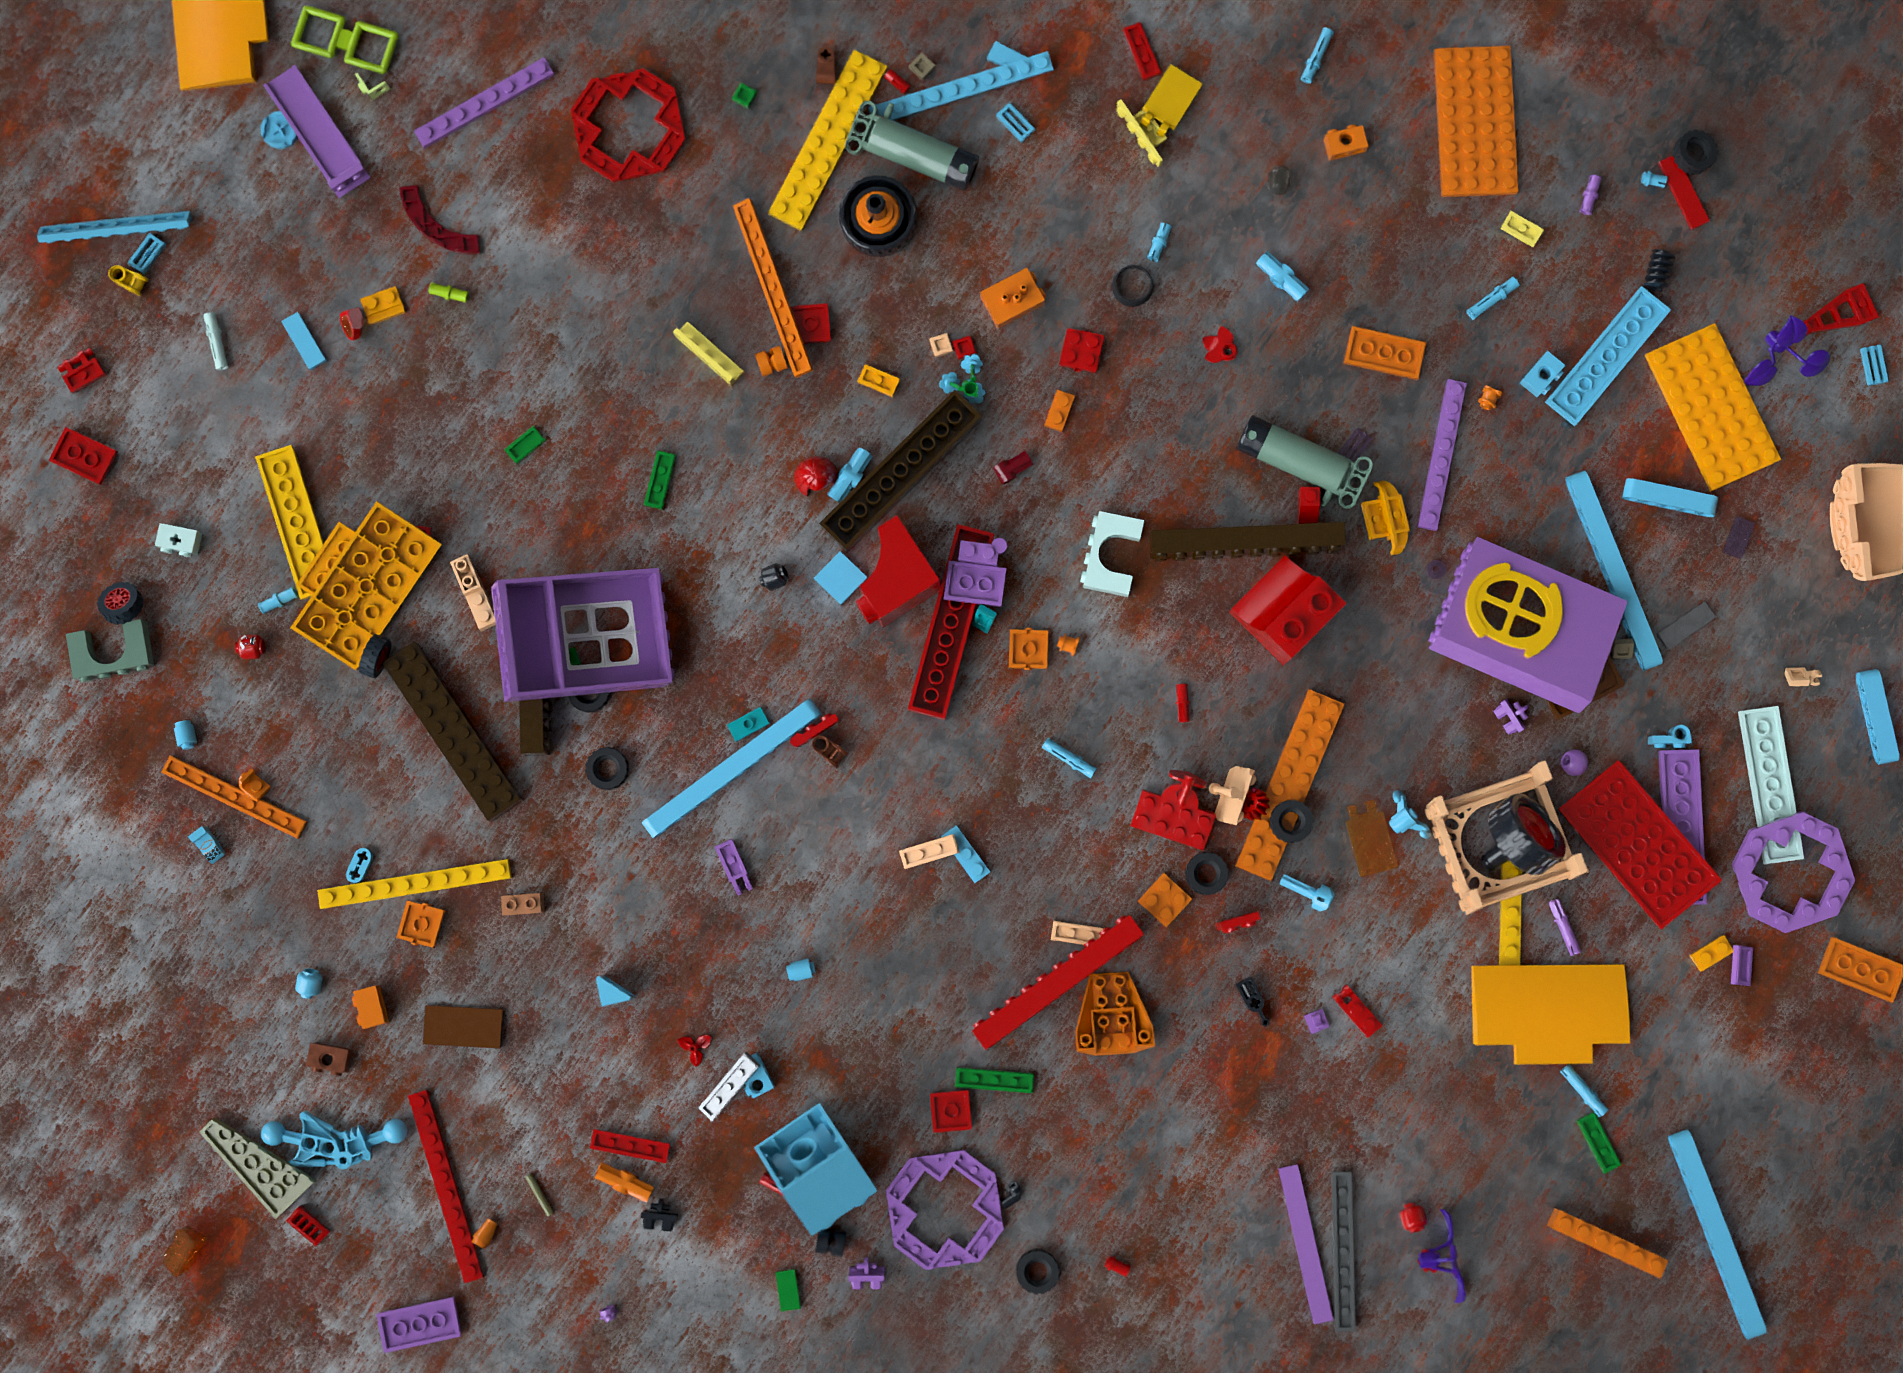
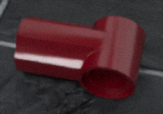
M1024 451L1008 461L1000 462L992 469L1001 484L1004 485L1015 479L1016 475L1032 467L1033 463L1029 455Z

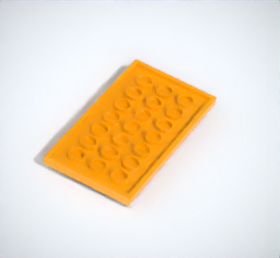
M1715 323L1645 354L1646 360L1710 492L1781 460Z

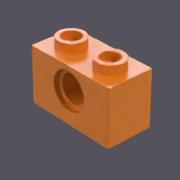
M1350 125L1340 131L1339 129H1333L1328 131L1324 138L1329 161L1364 153L1368 148L1363 125ZM1341 139H1348L1350 144H1343Z

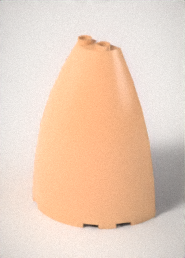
M1873 463L1853 464L1846 467L1841 472V479L1835 482L1833 488L1835 499L1830 503L1831 534L1836 551L1840 550L1842 555L1840 560L1846 570H1851L1854 578L1861 581L1875 580L1903 573V465Z

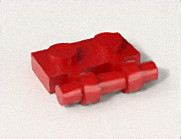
M91 348L80 350L77 352L78 355L71 359L63 360V363L57 366L60 373L68 371L62 378L73 394L106 375L97 358L94 357L89 360L88 357L94 354ZM82 361L83 364L74 369V365Z

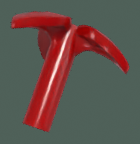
M701 1035L695 1044L692 1037L684 1036L678 1038L680 1047L691 1052L689 1056L690 1062L693 1066L698 1067L703 1060V1054L699 1051V1048L707 1049L711 1043V1036Z

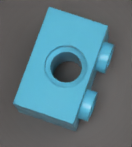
M1547 351L1521 380L1520 384L1535 397H1538L1541 393L1545 395L1552 387L1549 385L1553 379L1557 381L1564 373L1562 369L1565 365ZM1540 372H1545L1548 375V379H1542Z

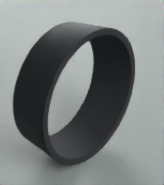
M1128 265L1115 275L1112 282V291L1115 298L1121 304L1137 307L1146 303L1151 297L1153 281L1145 268L1139 265ZM1125 269H1140L1148 275L1150 289L1144 297L1138 300H1129L1119 293L1116 281L1120 272Z

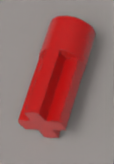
M892 69L884 76L903 95L911 88Z

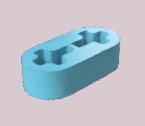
M366 848L356 850L346 872L348 881L360 883L364 880L373 861L371 850ZM366 852V856L368 857V859L363 860L362 864L360 865L362 858L359 857L360 853L364 854ZM358 867H360L358 870L360 877L353 879L352 871H357Z

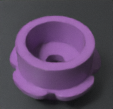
M614 1305L607 1306L599 1311L601 1315L599 1318L604 1319L605 1322L611 1321L616 1318L615 1314L618 1313V1310L615 1309Z

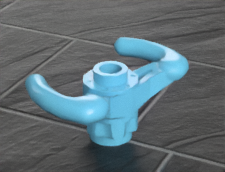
M1399 790L1394 791L1393 799L1398 805L1397 813L1389 821L1392 829L1397 834L1403 833L1408 829L1418 830L1421 837L1425 839L1430 838V828L1427 824L1416 819L1418 815L1412 808L1408 809L1406 796Z

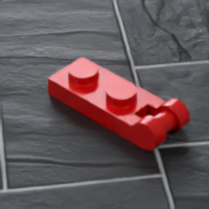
M1346 984L1342 987L1343 990L1338 994H1334L1332 998L1365 1037L1369 1038L1382 1027V1024ZM1349 996L1351 1000L1345 1004L1343 1000Z

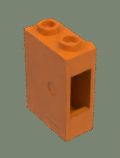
M1025 268L980 292V298L997 329L1045 304L1044 298H1046V295L1042 288L1037 287L1035 283L1037 279L1033 271L1029 272Z

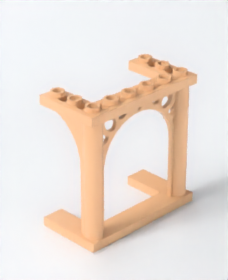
M1546 760L1537 763L1527 771L1528 773L1448 800H1443L1442 796H1439L1426 805V817L1432 821L1434 826L1432 827V833L1439 840V852L1442 857L1445 856L1447 873L1453 877V889L1455 893L1459 894L1461 899L1459 905L1462 912H1466V915L1493 903L1567 878L1571 880L1588 872L1581 853L1572 856L1545 784L1552 780V776ZM1534 789L1540 805L1547 811L1550 820L1558 827L1564 837L1566 852L1561 860L1562 862L1555 864L1540 875L1524 874L1507 880L1491 879L1479 874L1467 862L1462 851L1461 834L1465 822L1474 811L1485 805L1506 799L1513 794H1521ZM1461 812L1464 813V817L1462 819H1460L1457 815H1454V813H1458V815ZM1447 819L1455 820L1459 825L1458 829L1448 828L1445 821ZM1448 833H1450V834H1455L1456 840H1455V841L1450 840V839H1452V836L1449 835ZM1456 853H1460L1461 858H1457ZM1464 869H1467L1470 873V875L1466 879L1465 872L1463 873ZM1473 877H1477L1480 881L1479 887L1471 890L1469 882ZM1484 882H1488L1491 887H1485L1486 890L1482 891Z

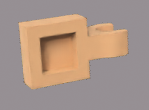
M1805 667L1786 668L1784 673L1789 686H1809V683L1817 686L1820 685L1817 677H1822L1820 670L1806 671Z

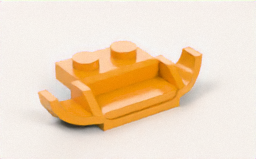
M1385 480L1373 482L1374 486H1377L1380 495L1377 496V500L1361 503L1369 540L1387 537V541L1391 540L1392 543L1391 556L1400 554L1405 548L1408 532L1410 531L1402 495L1397 492L1392 484Z

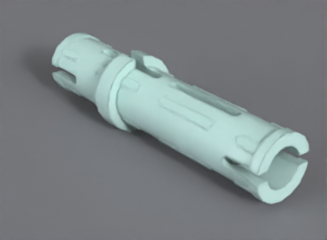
M206 313L203 315L207 328L206 336L210 340L216 370L227 369L228 365L220 335L222 332L217 323L216 313Z

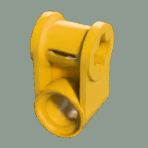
M119 265L111 267L108 273L110 279L117 285L138 296H141V290L145 282L149 281L148 278ZM123 272V277L116 279L117 274Z

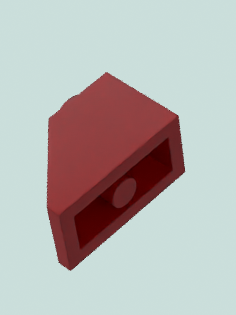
M1300 487L1298 490V524L1318 523L1320 487Z

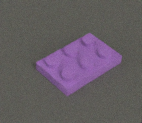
M949 561L944 600L1001 607L1006 568Z

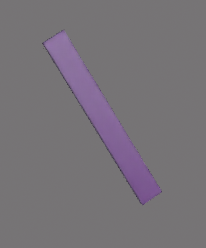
M1298 1164L1278 1168L1313 1324L1332 1321L1333 1317Z

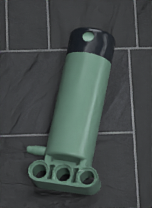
M864 101L860 105L845 142V148L851 155H860L865 150L960 190L966 191L979 163L978 155L890 120L894 107L892 103L888 104L883 116L878 115V108L871 101ZM867 106H872L874 109L871 115L864 114V109ZM860 124L866 125V130L863 133L857 132V127ZM859 142V148L856 151H851V143Z
M1254 415L1250 416L1236 447L1242 453L1326 490L1321 505L1324 507L1327 506L1332 495L1335 494L1338 496V503L1341 507L1352 508L1373 466L1371 459L1366 456L1359 457L1356 461L1351 460ZM1362 459H1365L1369 464L1368 468L1364 471L1358 467V463ZM1353 477L1360 479V485L1357 488H1353L1350 485V480ZM1346 494L1352 497L1350 505L1342 503V497Z

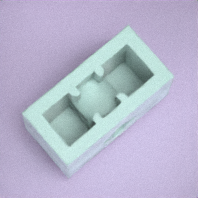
M160 523L155 546L161 548V552L172 554V551H177L181 556L191 557V554L198 555L203 533L197 530Z

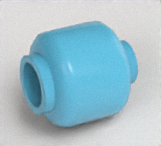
M306 968L298 973L295 990L303 998H313V996L318 995L321 991L323 977L319 974L318 970Z

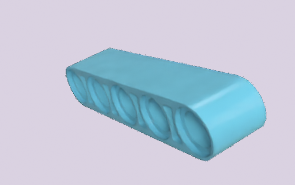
M1631 478L1625 481L1622 497L1628 501L1705 517H1715L1718 497L1714 495Z
M1878 669L1857 672L1856 682L1875 762L1880 765L1898 761L1899 751L1881 674Z

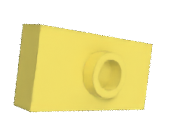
M1510 211L1500 228L1531 247H1534L1544 230L1513 211Z

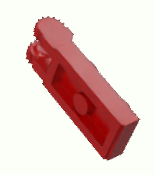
M831 713L821 718V723L817 725L813 723L804 729L805 733H797L792 736L790 743L795 748L804 745L840 722L836 714L831 715Z

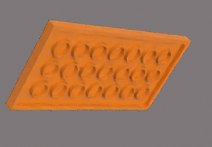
M1510 46L1435 48L1434 61L1441 196L1518 194Z

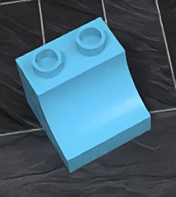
M820 1103L754 1147L780 1192L811 1236L820 1230L829 1228L836 1219L852 1208L861 1206L867 1201L868 1197L877 1192V1189Z

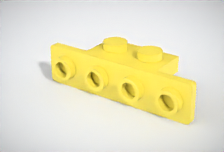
M1120 99L1117 102V113L1121 118H1125L1129 131L1132 134H1136L1140 147L1147 150L1151 163L1160 167L1163 160L1155 148L1167 141L1166 135L1162 138L1156 134L1160 127L1154 118H1152L1147 128L1142 126L1140 123L1146 112L1142 110L1132 116L1124 102Z

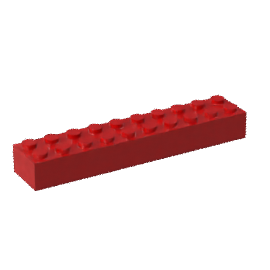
M957 524L908 705V711L941 720L946 719L976 607L974 603L944 600L949 561L958 562L961 541L992 545L994 533Z
M1125 915L1115 921L1116 926L1112 929L1108 926L1100 932L1101 937L1096 940L1092 938L1084 944L1085 948L1080 952L1075 950L1068 955L1069 960L1064 964L1060 961L1052 967L1054 971L1049 975L1045 972L1036 979L1038 983L1033 986L1031 984L1020 990L1022 992L1017 998L1012 996L1005 1001V1007L1002 1009L997 1007L989 1013L991 1017L986 1021L981 1019L973 1025L975 1029L972 1032L985 1050L990 1049L1142 938L1144 934L1130 915L1128 917Z

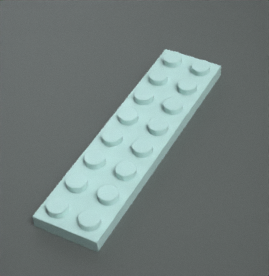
M1779 706L1739 711L1738 715L1757 827L1796 813ZM1794 830L1786 847L1768 839L1762 851L1763 864L1804 859L1800 832Z

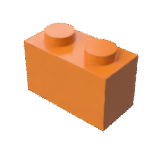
M380 985L353 991L352 1002L354 1007H357V1022L359 1026H362V1029L389 1023Z

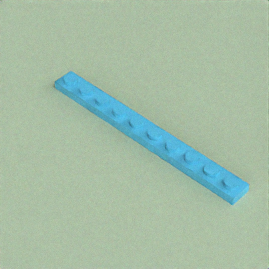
M1047 51L877 104L876 107L878 108V115L883 116L888 104H894L890 120H896L1053 71V67ZM870 106L869 111L872 114L874 109Z

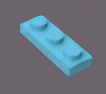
M956 825L942 835L941 838L955 834L960 853L954 854V856L973 882L976 883L989 874L990 871Z

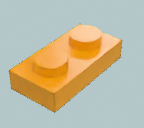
M865 364L857 382L893 397L900 379Z
M1721 935L1689 956L1698 970L1702 972L1733 953V948L1726 937Z

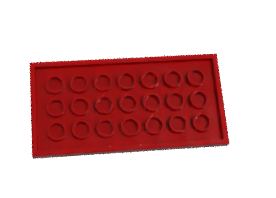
M1619 760L1557 809L1660 930L1722 881Z

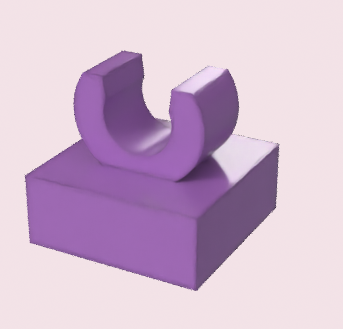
M1322 1008L1304 1015L1311 1034L1330 1027Z

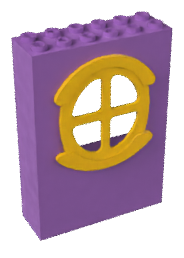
M1476 537L1473 543L1469 542L1467 548L1461 554L1460 559L1462 561L1454 572L1456 577L1449 585L1447 590L1449 595L1444 599L1441 606L1443 609L1442 613L1438 615L1435 621L1437 626L1435 631L1431 632L1428 639L1431 642L1429 649L1580 713L1592 702L1628 601ZM1499 581H1515L1518 583L1512 603L1489 595L1486 589L1491 584ZM1526 587L1531 588L1541 598L1546 610L1545 617L1520 608L1519 603ZM1482 601H1487L1507 610L1508 614L1501 631L1493 628L1484 617L1481 609ZM1515 615L1522 616L1541 626L1539 632L1529 637L1517 638L1509 635Z

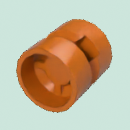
M780 345L770 348L769 352L764 350L755 354L763 377L773 374L774 370L780 372L788 369Z

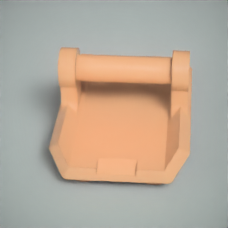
M1235 766L1229 770L1224 787L1218 783H1212L1209 786L1211 794L1220 795L1215 811L1218 821L1237 825L1238 822L1242 821L1244 817L1242 808L1249 787L1256 781L1255 770Z

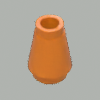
M487 1218L486 1222L473 1235L472 1242L486 1249L487 1245L490 1246L498 1224Z

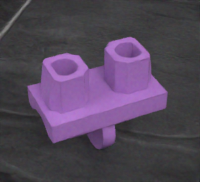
M1506 698L1493 712L1498 719L1505 715H1508L1511 719L1510 722L1503 725L1508 735L1516 731L1521 732L1526 727L1518 715L1521 716L1522 720L1528 718L1524 712L1528 709V706L1521 707L1517 701L1513 704L1517 710L1515 711Z
M869 1257L864 1258V1263H857V1267H849V1281H851L853 1289H862L863 1281H871L872 1289H881L885 1276V1267H876V1263H869Z

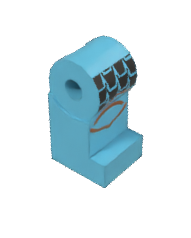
M201 826L188 836L211 864H214L226 855L220 843L207 826Z

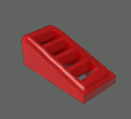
M303 1205L299 1206L286 1220L288 1224L315 1246H318L330 1233ZM302 1214L303 1217L297 1222L295 1219ZM308 1219L309 1222L303 1227L302 1224ZM314 1224L316 1227L309 1233L307 1230ZM320 1229L322 1232L314 1238L313 1235Z

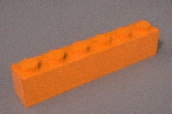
M1554 1208L1547 1223V1226L1660 1279L1669 1261Z

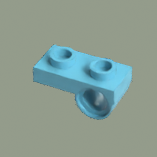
M1685 725L1672 727L1668 731V736L1648 737V745H1654V748H1666V745H1673V748H1685L1686 744L1692 743L1690 730ZM1677 729L1683 734L1681 739H1678L1675 735Z

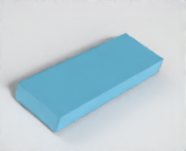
M298 312L281 321L309 370L327 361Z

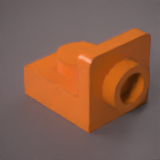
M252 768L248 772L245 771L238 781L240 789L256 802L271 789L269 784L255 775V770Z

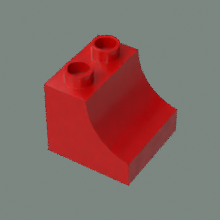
M897 515L877 528L881 542L879 561L870 577L859 586L862 597L855 601L869 625L878 620L883 628L940 590L939 578Z
M1284 556L1229 613L1284 666L1336 615L1346 602L1319 576L1307 573L1287 556Z

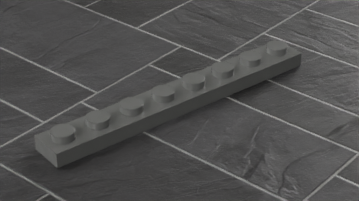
M1331 1171L1334 1325L1336 1332H1355L1352 1172Z

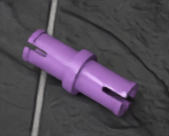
M1590 175L1587 189L1583 193L1584 199L1580 213L1585 215L1592 214L1595 199H1598L1599 195L1597 192L1602 180L1600 176Z

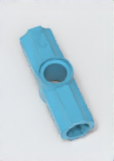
M1268 251L1256 262V265L1270 276V280L1279 289H1284L1297 302L1308 292L1309 288L1295 276L1293 270L1286 264H1281Z

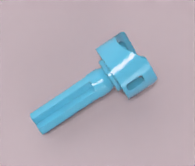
M1286 874L1283 875L1279 883L1309 899H1313L1312 908L1318 911H1324L1329 908L1335 895L1333 890L1322 884L1316 890Z

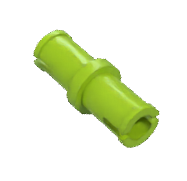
M433 282L429 286V294L445 297V300L453 299L464 303L468 300L469 291L453 288L452 285L444 286Z

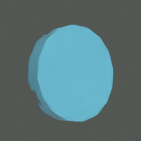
M281 111L271 113L262 122L261 135L264 141L271 147L286 149L297 141L298 136Z

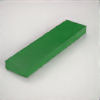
M956 1067L955 1087L1033 1093L1034 1073Z

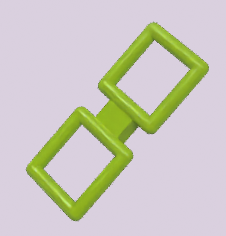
M307 5L303 7L291 42L292 47L327 58L334 57L336 48L347 51L344 58L345 63L381 74L387 72L399 37L397 32L361 21L356 23L354 31L351 32L343 29L346 21L344 16ZM309 14L337 22L328 50L300 42ZM362 30L390 38L381 65L353 57Z

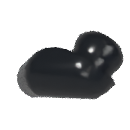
M1012 1181L1009 1184V1196L1000 1201L1005 1209L1021 1199L1022 1186L1019 1182Z

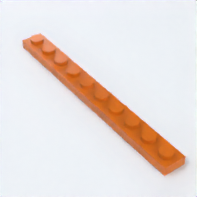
M748 198L733 205L793 375L798 378L814 370L754 204Z

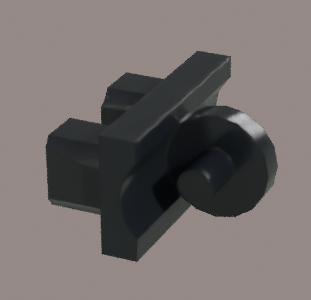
M659 1198L658 1204L651 1203L650 1209H656L657 1211L643 1210L641 1212L643 1229L654 1230L655 1220H663L661 1231L672 1232L674 1224L678 1220V1214L663 1212V1210L670 1211L671 1205H665L664 1199Z

